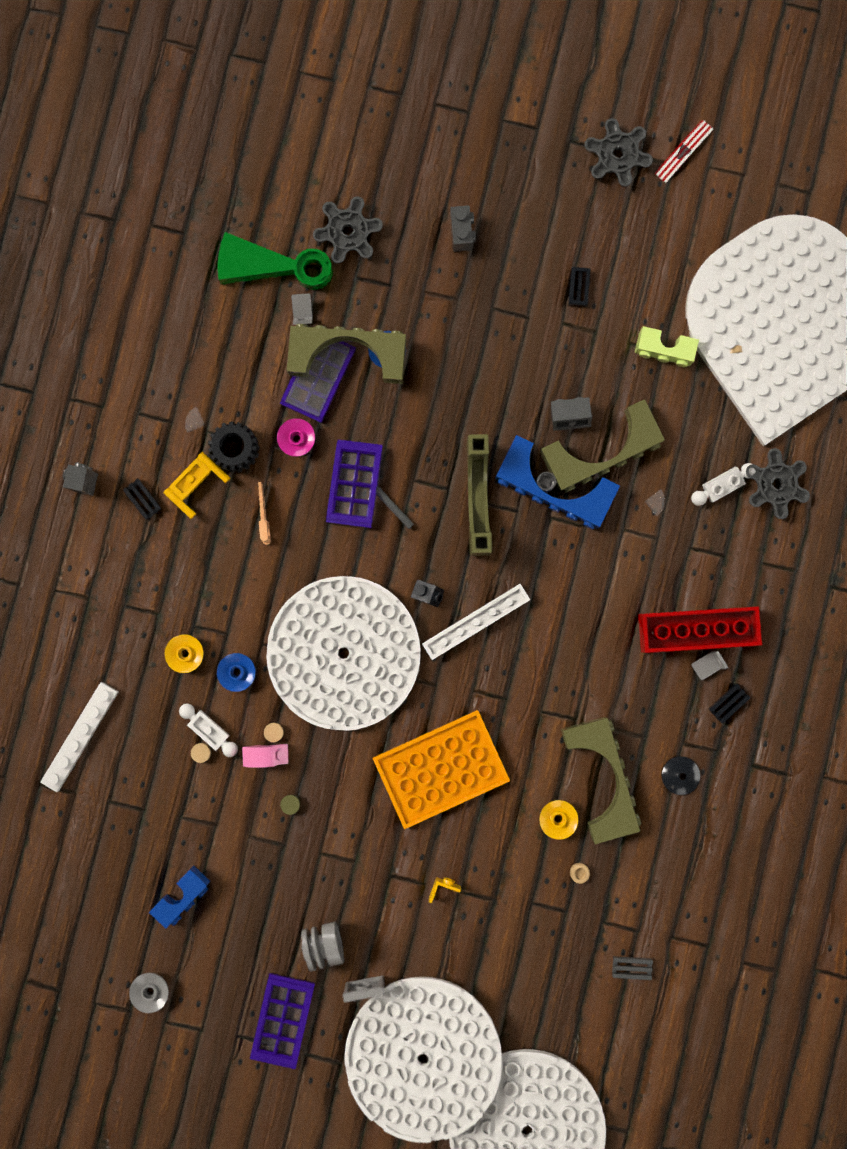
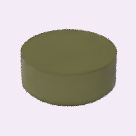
M293 794L286 795L281 801V810L288 815L295 814L300 808L299 798Z

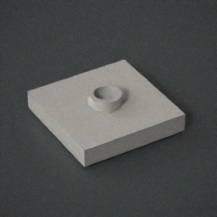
M384 976L346 982L343 993L344 1002L384 995Z

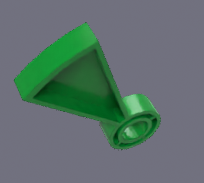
M225 232L218 255L217 268L220 284L295 274L298 282L304 288L319 290L324 288L332 278L333 269L330 259L326 253L319 249H306L294 260ZM310 263H318L322 266V272L317 277H309L305 274L306 266Z

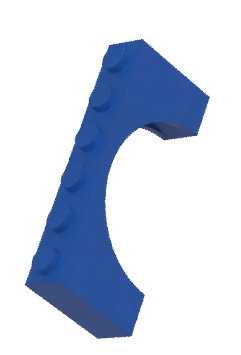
M516 435L495 477L498 480L497 483L504 487L509 485L515 488V492L525 496L527 494L531 496L532 500L536 503L542 504L544 502L550 505L549 509L557 513L562 511L567 514V518L573 521L578 519L584 522L583 525L589 529L599 528L620 485L601 478L596 487L583 497L571 500L552 497L536 484L531 474L530 453L534 443Z

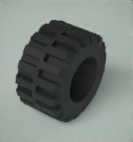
M229 422V424L223 423L221 428L216 427L215 434L211 433L210 437L212 439L208 441L210 446L208 451L211 454L212 460L222 469L233 473L235 471L243 472V469L248 470L251 464L254 465L255 458L259 456L257 453L259 450L258 440L254 433L247 426L239 422L237 424L234 422ZM234 437L241 438L244 441L243 452L234 458L227 457L224 453L226 442Z

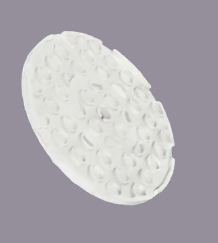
M346 576L329 577L305 586L287 600L280 609L268 636L267 667L276 692L296 715L322 728L356 730L385 719L406 699L415 683L419 670L420 641L411 615L401 601L390 591L362 578ZM342 647L349 650V656L345 659L338 655Z
M410 977L385 986L384 995L369 998L359 1010L346 1041L345 1067L352 1095L361 1110L371 1121H374L385 1132L395 1137L412 1142L429 1143L435 1140H447L469 1129L483 1116L498 1090L502 1070V1052L499 1036L490 1015L468 991L454 983L439 978ZM425 1053L429 1061L427 1063H420L418 1056Z
M519 1049L502 1053V1070L498 1090L483 1116L469 1129L450 1138L449 1142L451 1149H604L606 1125L599 1098L591 1083L579 1069L552 1053L534 1049ZM529 1125L532 1128V1132L527 1135L523 1134L521 1130Z

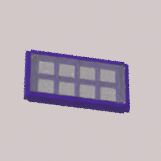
M337 342L323 349L314 359L308 377L292 376L280 404L322 423L351 362L356 347L345 342Z
M346 440L337 441L326 516L327 523L372 528L383 445Z
M269 973L250 1059L296 1069L315 983Z

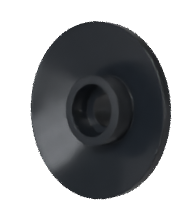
M677 756L668 760L662 769V782L670 792L676 795H686L697 788L700 782V770L693 760ZM685 773L686 775L684 780H680L679 778L680 774Z

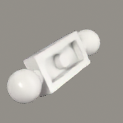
M744 464L741 471L738 467H733L703 484L704 492L696 491L692 494L691 500L693 504L702 506L706 503L707 498L710 502H714L745 485L746 483L743 478H749L746 475V468L752 464ZM750 468L749 474L754 475L756 470Z
M183 704L180 707V716L191 720L187 726L215 751L221 746L225 756L233 757L237 754V745L234 742L226 741L230 735L202 710L195 714V709L191 704Z

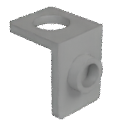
M293 294L291 296L294 317L293 325L311 324L313 316L310 294Z
M712 651L691 664L700 680H704L720 669L728 668L718 651Z

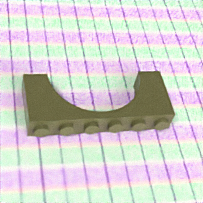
M305 324L291 326L287 373L289 376L308 377L314 359L323 349L337 342L351 341L366 346L377 356L382 366L384 383L403 384L407 341L406 334H403V332L391 331V333H384L383 330L373 329L370 332L362 328L346 330L344 327L328 329L323 325H316L314 328L308 327Z
M645 399L625 409L624 412L628 421L627 440L621 452L611 460L601 463H588L578 460L562 447L559 440L540 450V454L549 472L556 478V487L559 492L564 490L567 493L575 489V485L580 482L584 485L592 481V476L596 474L603 476L610 472L609 468L613 466L619 468L627 464L626 460L632 457L636 460L644 456V451L650 449L652 452L661 447L660 444L665 439Z
M488 434L468 435L467 439L470 556H489L492 553L487 496Z
M602 717L561 729L565 747L568 750L585 748L600 753L608 760L615 774L616 790L611 804L599 817L587 822L594 844L640 832V817L634 812L633 807L636 806L633 795H630L628 788L631 786L628 777H624L622 769H625L622 757L619 758L617 751L620 750L617 739H614L612 732H614L612 721Z

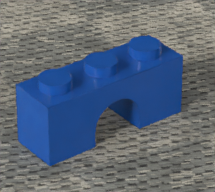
M193 866L176 883L183 891V899L174 900L166 894L149 913L165 929L170 924L174 926L182 918L179 914L183 910L188 912L195 904L193 900L197 895L201 898L207 892L208 888L206 886L210 881Z

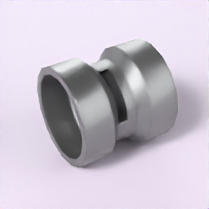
M543 472L536 479V484L545 493H548L555 487L556 478L550 472Z

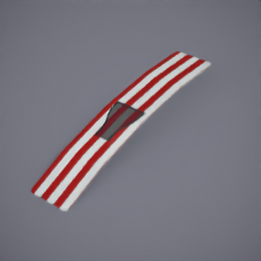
M702 120L666 159L655 174L666 183L713 131V128Z

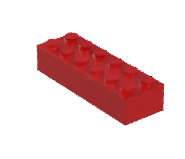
M759 606L638 614L642 653L762 645Z

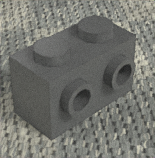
M469 205L450 207L453 252L471 251L473 242H476L475 231L471 229V224H474V213L470 212Z
M589 397L551 401L553 431L591 427L592 414Z
M76 462L75 466L68 464L67 469L63 472V487L77 493L93 496L98 473L92 471L93 468L85 464Z

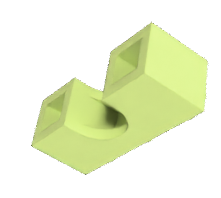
M642 327L635 353L639 354L640 357L658 358V361L663 363L671 361L680 367L690 366L694 362L699 339L680 335L676 340L675 347L667 348L661 343V330Z

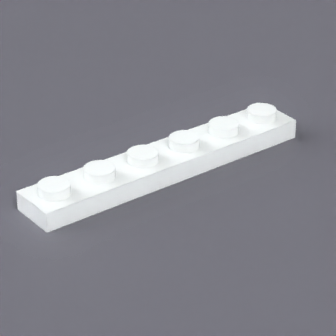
M521 584L425 641L422 645L433 660L530 599Z
M100 682L40 783L55 792L61 789L119 691L104 682Z

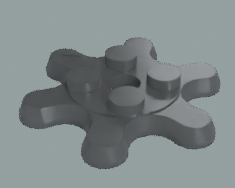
M610 118L605 123L607 133L605 138L599 140L590 137L586 139L584 146L588 152L595 153L599 157L598 163L591 169V174L595 179L602 178L607 172L614 173L618 177L619 184L627 187L632 183L630 172L632 167L640 166L647 168L651 166L653 158L650 154L643 153L638 148L639 142L646 136V131L643 127L637 126L630 133H623L619 128L618 121ZM621 150L623 156L621 158L616 157L613 151Z
M361 197L352 198L350 206L345 210L338 209L333 202H326L322 207L324 214L329 218V223L323 228L315 229L313 238L317 242L330 241L333 244L334 249L331 253V259L335 263H342L346 253L351 250L357 251L365 259L373 254V248L367 243V236L370 233L379 232L383 227V223L379 218L366 219L363 217L364 200ZM345 227H351L353 229L352 234H350V236L345 235L343 233V229Z
M773 448L767 454L768 464L765 468H760L754 464L746 468L747 477L755 480L757 483V491L749 497V504L753 507H759L764 502H769L773 506L774 516L778 519H785L788 516L787 505L790 500L795 499L800 503H806L810 499L808 490L801 488L798 484V478L806 472L807 466L801 460L796 461L791 466L785 465L782 461L781 451ZM750 468L756 470L754 475L749 474ZM775 479L779 480L781 484L779 489L772 485Z

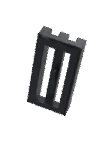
M571 268L568 306H588L591 268ZM575 272H578L576 300H573ZM584 272L586 273L584 300L580 301L582 273Z
M137 478L134 483L129 484L127 488L123 489L145 520L150 519L162 509L140 479ZM137 485H139V487L146 494V496L149 498L152 504L156 507L154 510L137 490ZM131 490L134 491V493L137 495L140 501L144 504V506L150 512L149 514L145 512V510L141 507V505L138 503L135 497L131 494Z
M735 683L708 710L723 724L750 699V696L740 688L738 683ZM737 690L738 693L716 712L715 709ZM743 696V698L740 699L729 711H727L722 717H720V715L725 710H727L737 699Z

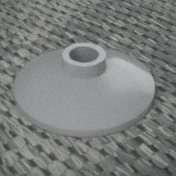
M155 973L139 975L132 982L129 990L131 1003L137 1010L144 1013H153L160 1010L167 1002L169 996L166 981ZM148 988H152L154 993H149Z

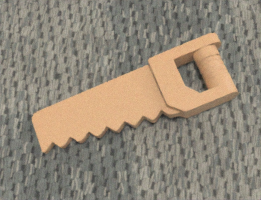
M258 482L261 521H259L260 539L265 545H269L271 538L269 522L266 518L263 484Z

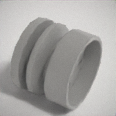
M336 922L323 924L322 934L320 935L316 927L311 928V933L309 929L302 930V952L309 971H316L317 965L319 969H324V959L326 958L331 967L344 964L343 945Z

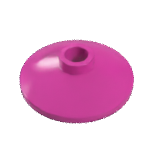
M290 419L279 428L277 442L281 450L287 455L294 457L303 456L313 448L315 432L312 426L305 420ZM300 436V441L295 442L294 437Z

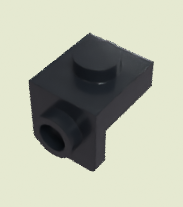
M417 579L411 598L438 607L443 600L444 589Z

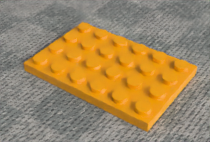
M478 710L373 757V761L404 829L510 781Z

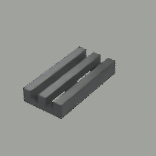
M613 956L612 977L652 980L653 960L652 958ZM617 962L647 964V967L617 965ZM617 970L647 972V974L617 972Z

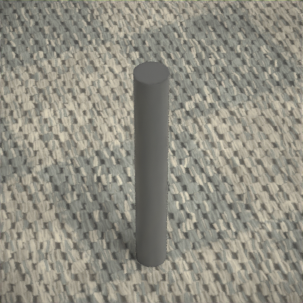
M377 486L376 495L410 529L414 523Z

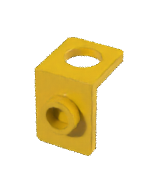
M436 877L429 896V902L432 903L438 885L459 893L461 892V886L454 884L455 881L450 878L444 877V879Z

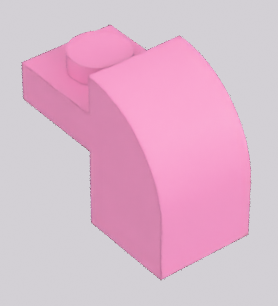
M288 744L242 747L244 767H274L276 765L289 764Z

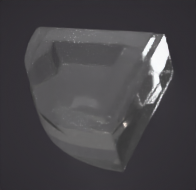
M197 407L193 408L186 417L185 428L188 433L205 425Z
M661 489L645 501L656 516L662 512L664 507V493Z

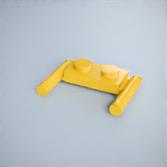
M201 452L163 493L190 519H193L196 513L183 500L204 481L211 471L224 483H227L230 477L204 452Z

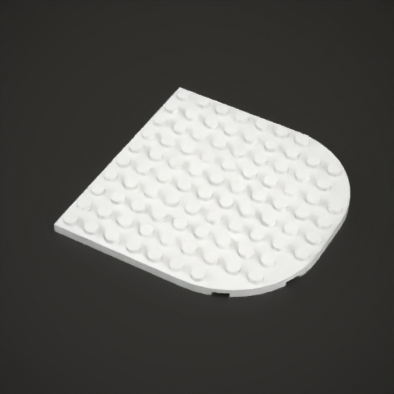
M777 216L752 226L720 247L705 260L694 276L687 294L686 319L690 338L699 339L698 353L762 446L768 444L847 390V237L832 225L808 216ZM735 345H739L742 347L743 353H730V350Z

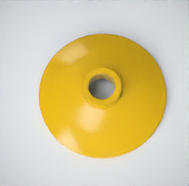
M178 635L172 638L165 648V660L168 666L179 673L194 671L203 660V647L191 635ZM184 650L189 652L188 657L183 656Z
M551 801L541 810L539 817L540 826L543 832L550 838L565 839L575 832L578 826V814L575 808L566 801ZM557 815L561 816V821L559 822L555 821V816Z

